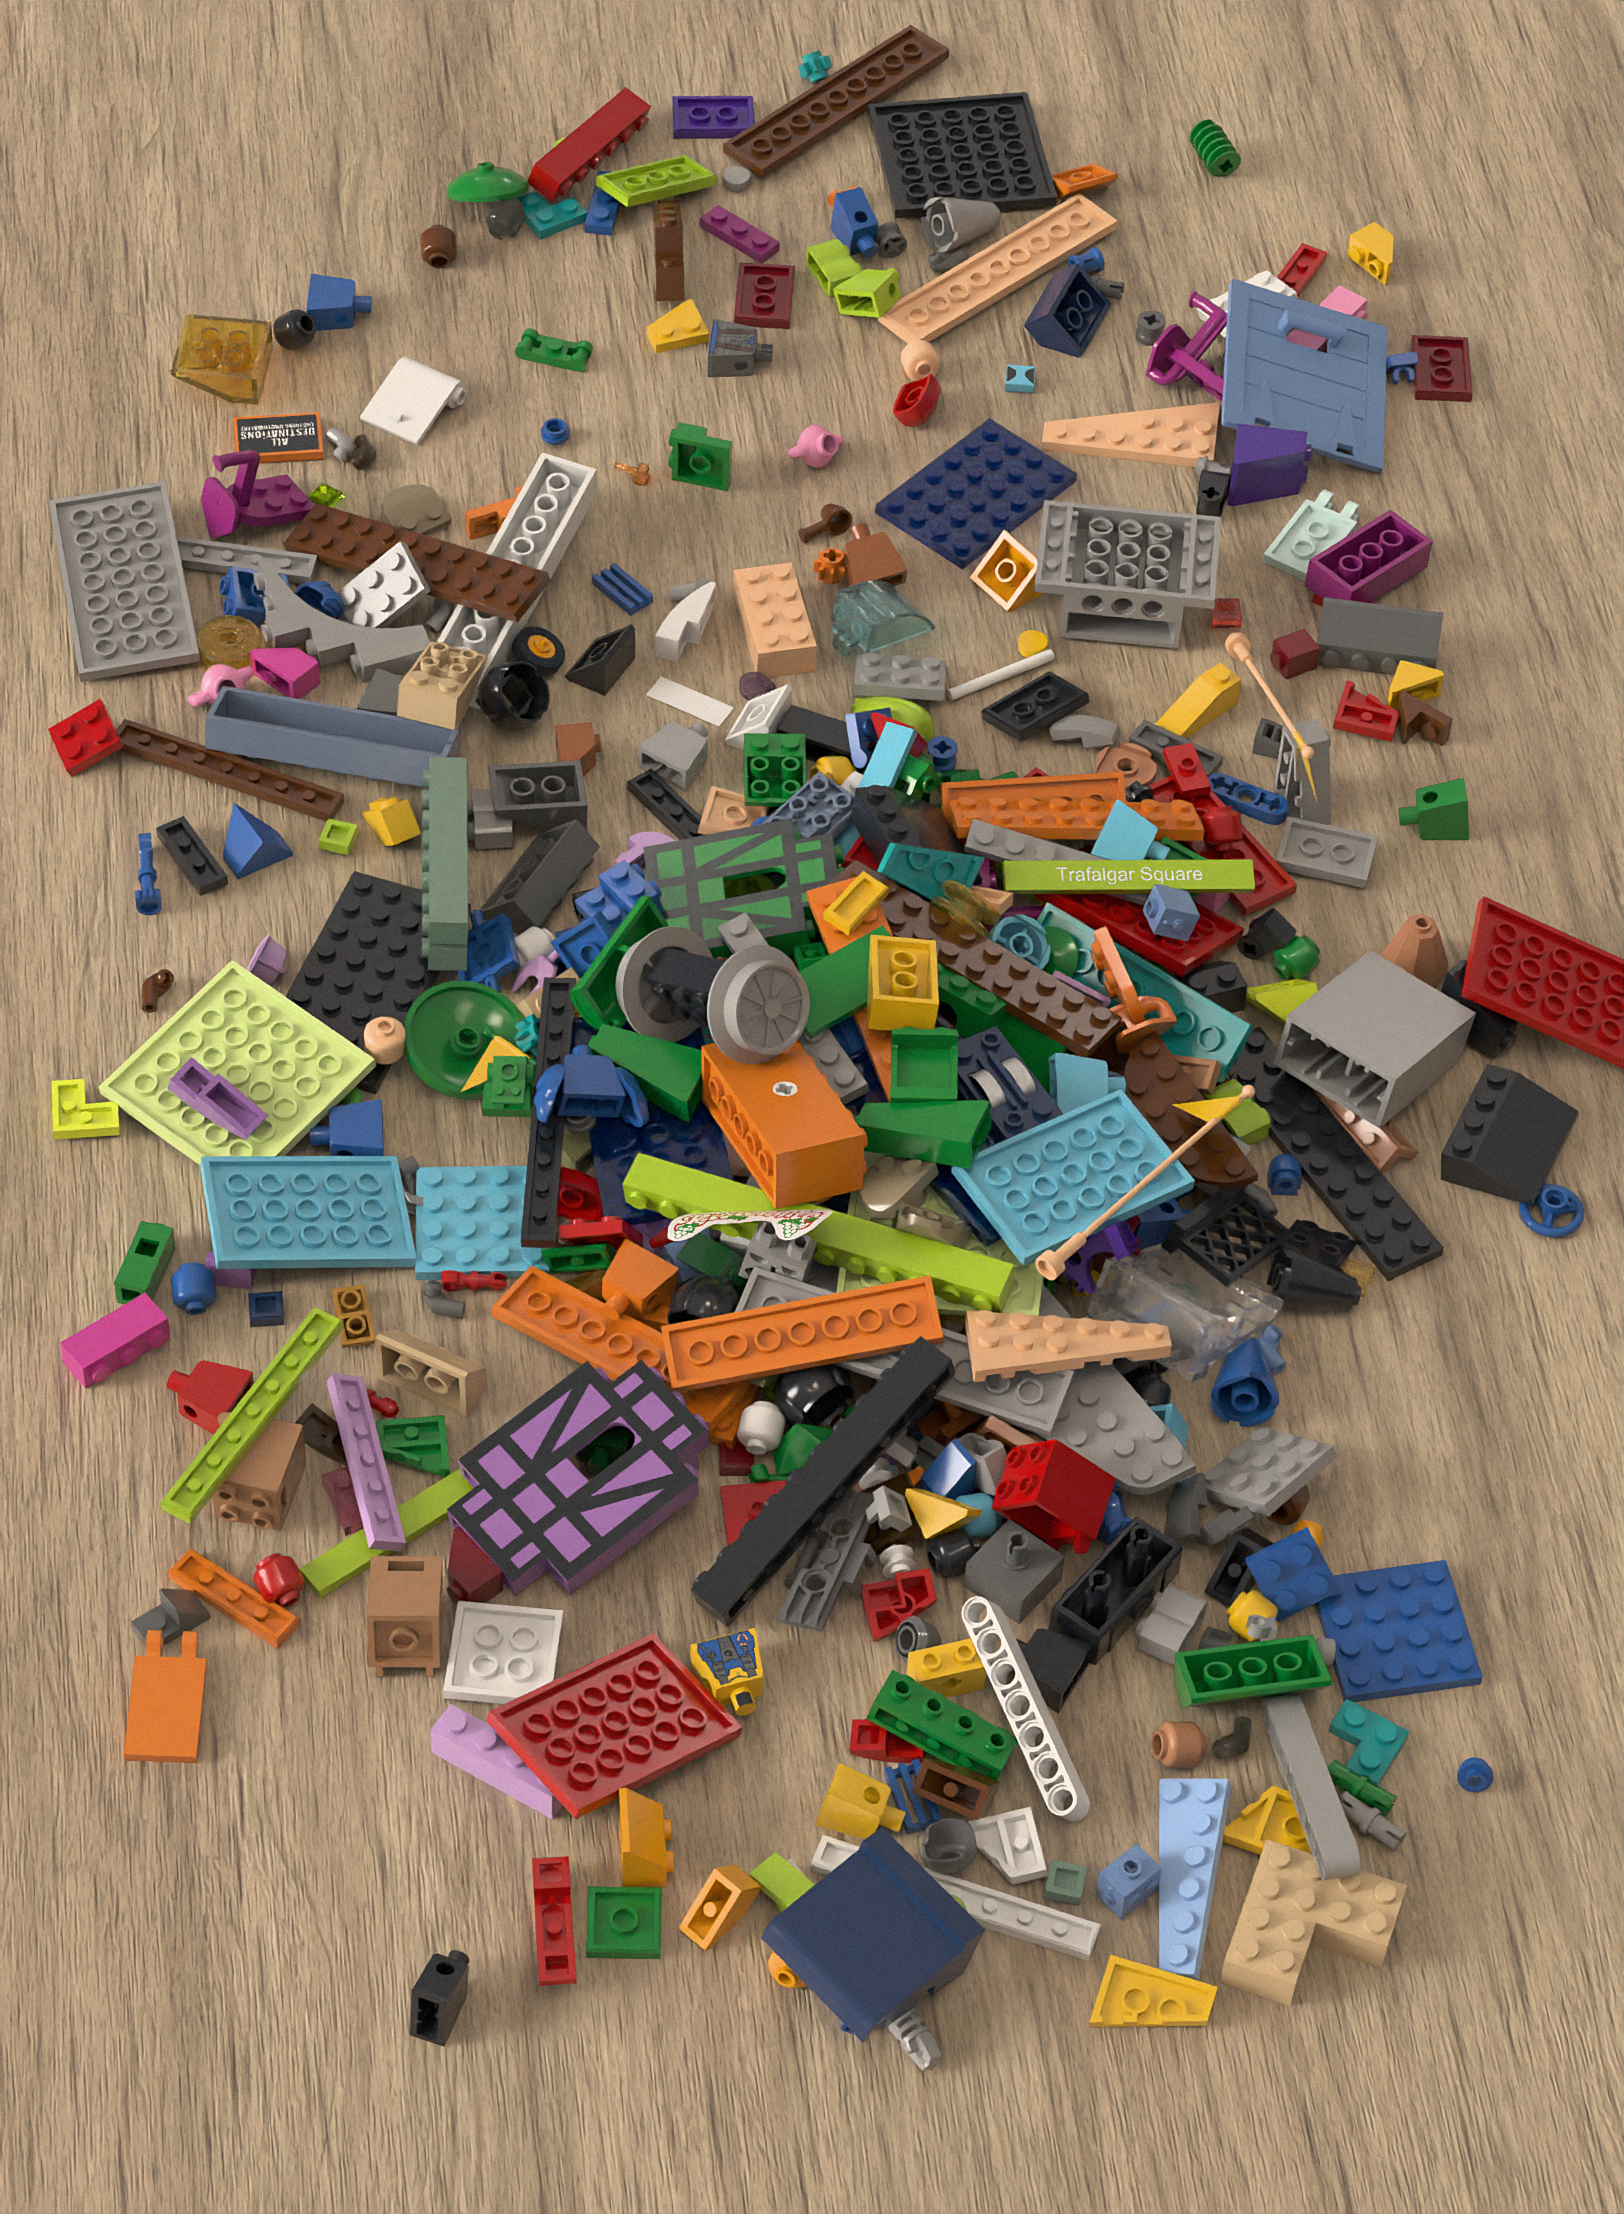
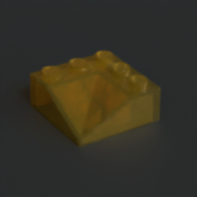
M186 314L171 369V376L228 402L259 405L273 350L271 321Z

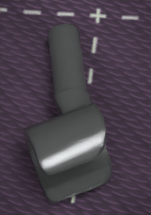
M411 1156L399 1162L401 1180H404L407 1192L416 1195L412 1177L417 1175L419 1165L415 1157Z

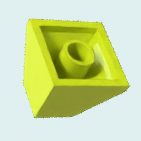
M1292 979L1247 988L1245 1001L1280 1023L1285 1024L1288 1014L1317 992L1316 982L1302 979Z

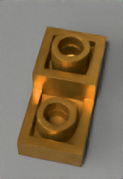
M365 1284L331 1289L335 1316L344 1321V1328L339 1334L342 1348L375 1343L374 1327Z

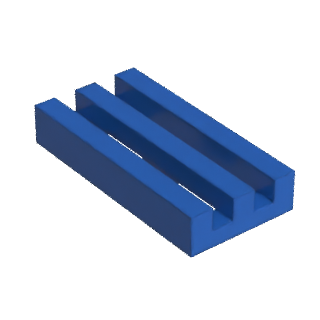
M615 563L610 565L609 571L605 568L601 571L600 576L598 574L592 576V584L630 616L653 602V594ZM606 581H609L612 585H614L618 589V591L614 589ZM625 597H628L630 600H632V601L635 603V605L632 604V603H631L628 599H626Z
M919 1759L912 1760V1764L907 1766L905 1763L898 1764L896 1769H892L891 1766L884 1768V1776L888 1786L891 1788L897 1809L906 1812L902 1822L906 1834L925 1830L929 1825L942 1819L936 1803L923 1798L930 1819L927 1820L918 1795L911 1793L914 1785L910 1775L914 1774L915 1780L917 1779L921 1768ZM901 1777L918 1820L916 1823L912 1822L896 1778Z

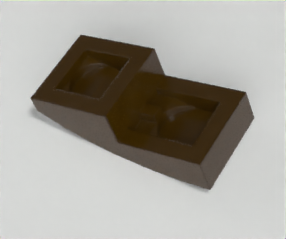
M311 1403L295 1422L296 1424L303 1425L304 1443L326 1457L348 1466L337 1422Z

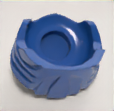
M304 581L295 590L294 594L309 606L329 617L338 619L344 613L341 597L327 581Z
M1115 1484L1097 1535V1539L1106 1545H1110L1116 1535L1132 1521L1131 1517H1127L1121 1493L1113 1491L1116 1488H1120Z

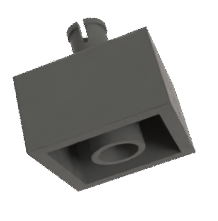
M1009 1519L966 1563L964 1587L977 1596L1000 1606L1006 1616L1020 1624L1062 1580L1065 1556Z

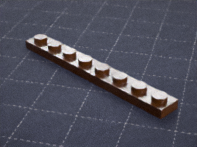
M124 719L117 728L125 746L119 749L120 751L327 821L328 818L333 819L344 803L343 793L217 750L206 749L203 745Z

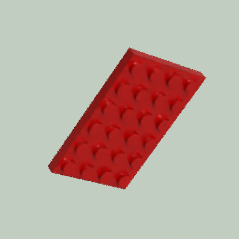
M1087 844L1078 849V851L1091 854L1094 846ZM1034 894L1036 899L1055 905L1069 915L1085 922L1086 925L1094 930L1106 926L1114 942L1132 948L1139 952L1141 957L1153 960L1164 966L1168 972L1184 976L1239 941L1244 932V928L1195 901L1194 904L1200 917L1188 941L1153 934L1142 910L1144 906L1107 894Z
M1483 896L1477 905L1461 996L1624 1069V959Z
M654 1633L489 1711L486 1720L575 1819L619 1798V1788H628L633 1791L740 1737L743 1728Z

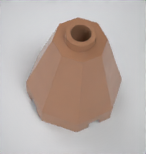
M1424 914L1410 916L1381 954V957L1403 968L1435 989L1439 985L1440 979L1444 978L1448 971L1449 964L1435 919Z

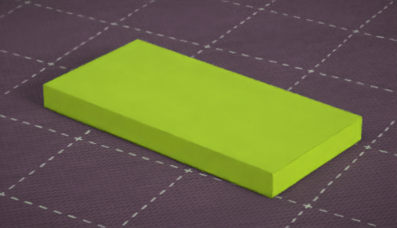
M681 155L596 176V186L625 206L631 207L716 186L718 176L687 155Z

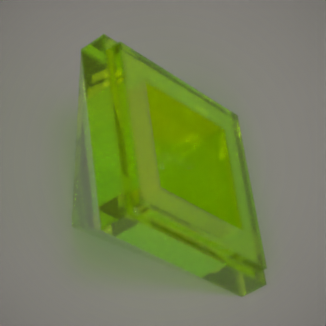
M320 482L306 496L314 505L319 503L333 508L345 496V493Z

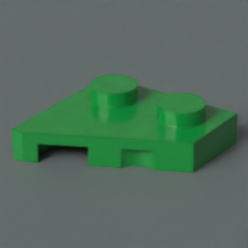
M445 1415L376 1421V1429L384 1459L442 1477L450 1475Z

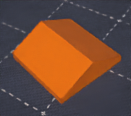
M1095 163L1051 175L1059 200L1075 196L1078 193L1083 194L1108 187L1118 179L1117 173Z

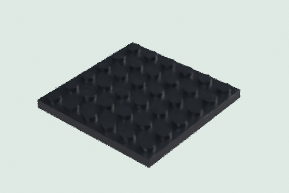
M1027 92L868 104V115L895 219L926 216L927 209H924V206L929 199L935 197L992 202L999 210L1057 205V194Z

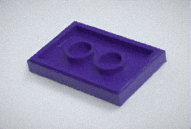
M672 96L674 139L733 138L755 124L753 96Z

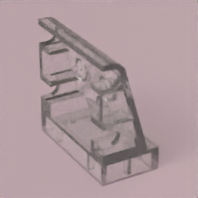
M1162 1244L1141 1249L1139 1257L1131 1253L1129 1256L1116 1260V1257L1106 1259L1085 1318L1100 1321L1121 1320L1127 1323L1139 1324L1157 1323L1168 1326L1172 1343L1170 1357L1154 1360L1190 1382L1206 1378L1210 1365L1270 1326L1278 1317L1284 1300L1244 1277H1241L1227 1288L1180 1249L1169 1254L1161 1247ZM1219 1264L1221 1268H1223L1227 1273L1231 1274L1229 1268Z

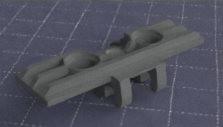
M850 1490L823 1520L817 1531L814 1530L805 1540L806 1544L792 1574H788L784 1581V1585L789 1589V1592L776 1617L777 1622L815 1631H823L843 1587L851 1591L852 1597L859 1598L863 1590L862 1583L857 1577L864 1561L866 1567L872 1568L877 1558L871 1544L863 1543L871 1526L868 1523L865 1510L875 1501L873 1494ZM841 1525L851 1527L850 1532L846 1535H835L837 1527ZM818 1549L822 1550L814 1568L810 1569Z

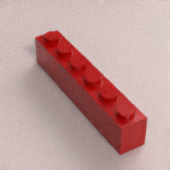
M625 87L534 164L527 182L551 202H554L561 195L563 197L566 196L572 189L573 184L576 182L581 183L591 169L596 170L601 165L606 156H613L621 143L627 144L635 131L638 130L640 132L645 128L649 121L647 115L651 106Z

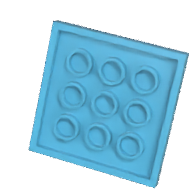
M527 1166L419 1167L416 1178V1196L423 1197L424 1199L423 1206L416 1204V1280H442V1271L456 1270L465 1274H471V1271H478V1274L501 1272L506 1274L507 1279H519L531 1265L550 1275L549 1267L546 1265L541 1254V1249L548 1248L521 1247Z

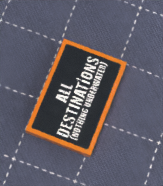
M320 412L233 417L235 452L255 450L260 455L259 463L323 459Z

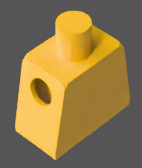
M839 1763L825 1795L815 1825L866 1839L875 1833L878 1825L899 1832L906 1812L886 1804L891 1792V1788L888 1785Z

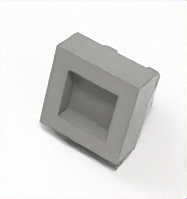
M881 1486L872 1492L875 1501L865 1510L868 1523L872 1524L878 1520L880 1529L885 1530L893 1527L901 1532L912 1525L905 1496L885 1486Z

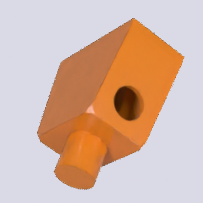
M625 1239L603 1278L602 1297L607 1300L602 1307L603 1312L613 1320H618L625 1311L637 1318H644L678 1288L679 1268Z

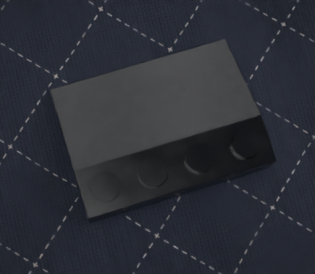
M886 785L856 788L851 820L878 866L890 843L967 854L963 851V846L938 806ZM979 872L973 884H982L983 878Z
M1487 1064L1441 1153V1180L1534 1206L1579 1116V1111L1520 1073Z

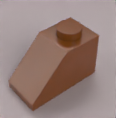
M592 722L555 725L558 762L580 760L584 777L596 765V753L601 752L599 734H594Z

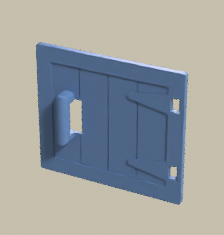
M1232 279L1228 291L1222 425L1237 430L1238 424L1254 425V423H1259L1271 428L1307 432L1306 444H1312L1311 453L1380 473L1384 466L1387 327ZM1292 328L1327 338V353L1287 341V333ZM1337 448L1350 451V455L1338 452Z

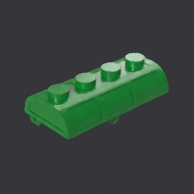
M641 896L636 901L626 918L614 931L612 937L592 961L579 982L570 991V999L583 1019L597 1030H600L602 1024L622 1029L628 1021L618 1003L615 987L618 967L625 953L632 945L649 933L663 927H669L650 896Z

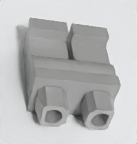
M760 1221L748 1245L738 1276L749 1280L752 1273L750 1268H754V1266L771 1272L776 1268L775 1273L806 1283L811 1273L812 1267L810 1266L817 1242L812 1241L811 1236L806 1234L792 1240H782L778 1238L771 1222Z

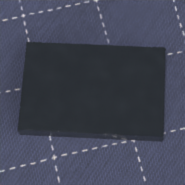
M1048 671L981 710V715L984 721L1019 742H1023L1090 702L1089 694Z

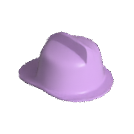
M267 935L255 951L247 970L266 984L271 985L279 974H287L286 969L283 967L287 958V951L273 940L270 935Z

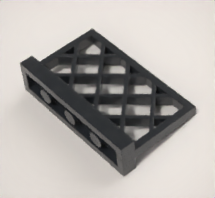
M1246 1185L1219 1190L1174 1223L1161 1247L1169 1254L1180 1249L1228 1288L1279 1249L1278 1243L1289 1229L1244 1194L1248 1187ZM1240 1207L1244 1208L1252 1216L1242 1214ZM1225 1220L1235 1222L1236 1227L1227 1226ZM1245 1225L1256 1227L1257 1232L1247 1230ZM1266 1229L1271 1230L1277 1236L1267 1234ZM1209 1232L1219 1234L1221 1239L1210 1237ZM1230 1236L1240 1238L1241 1243L1231 1242ZM1250 1241L1261 1243L1262 1248L1252 1246ZM1193 1244L1204 1246L1205 1251L1199 1250ZM1214 1248L1224 1250L1226 1255L1216 1254ZM1235 1253L1244 1254L1246 1260L1236 1258ZM1219 1264L1229 1266L1231 1274L1227 1273Z

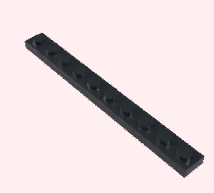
M544 977L536 1077L521 1228V1247L555 1248L565 1116L557 1115L556 1102L547 1123L539 1121L536 1115L534 1097L537 1092L536 1085L542 1074L551 1066L562 1064L564 1057L571 1054L575 1006L570 999V991L576 985V978Z

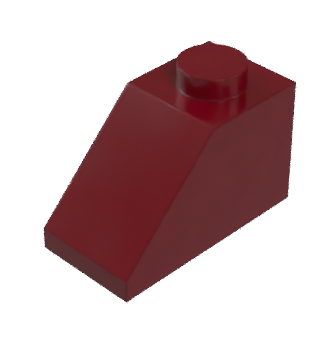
M460 1526L455 1528L447 1570V1593L455 1604H458V1601L486 1603L503 1591V1572Z

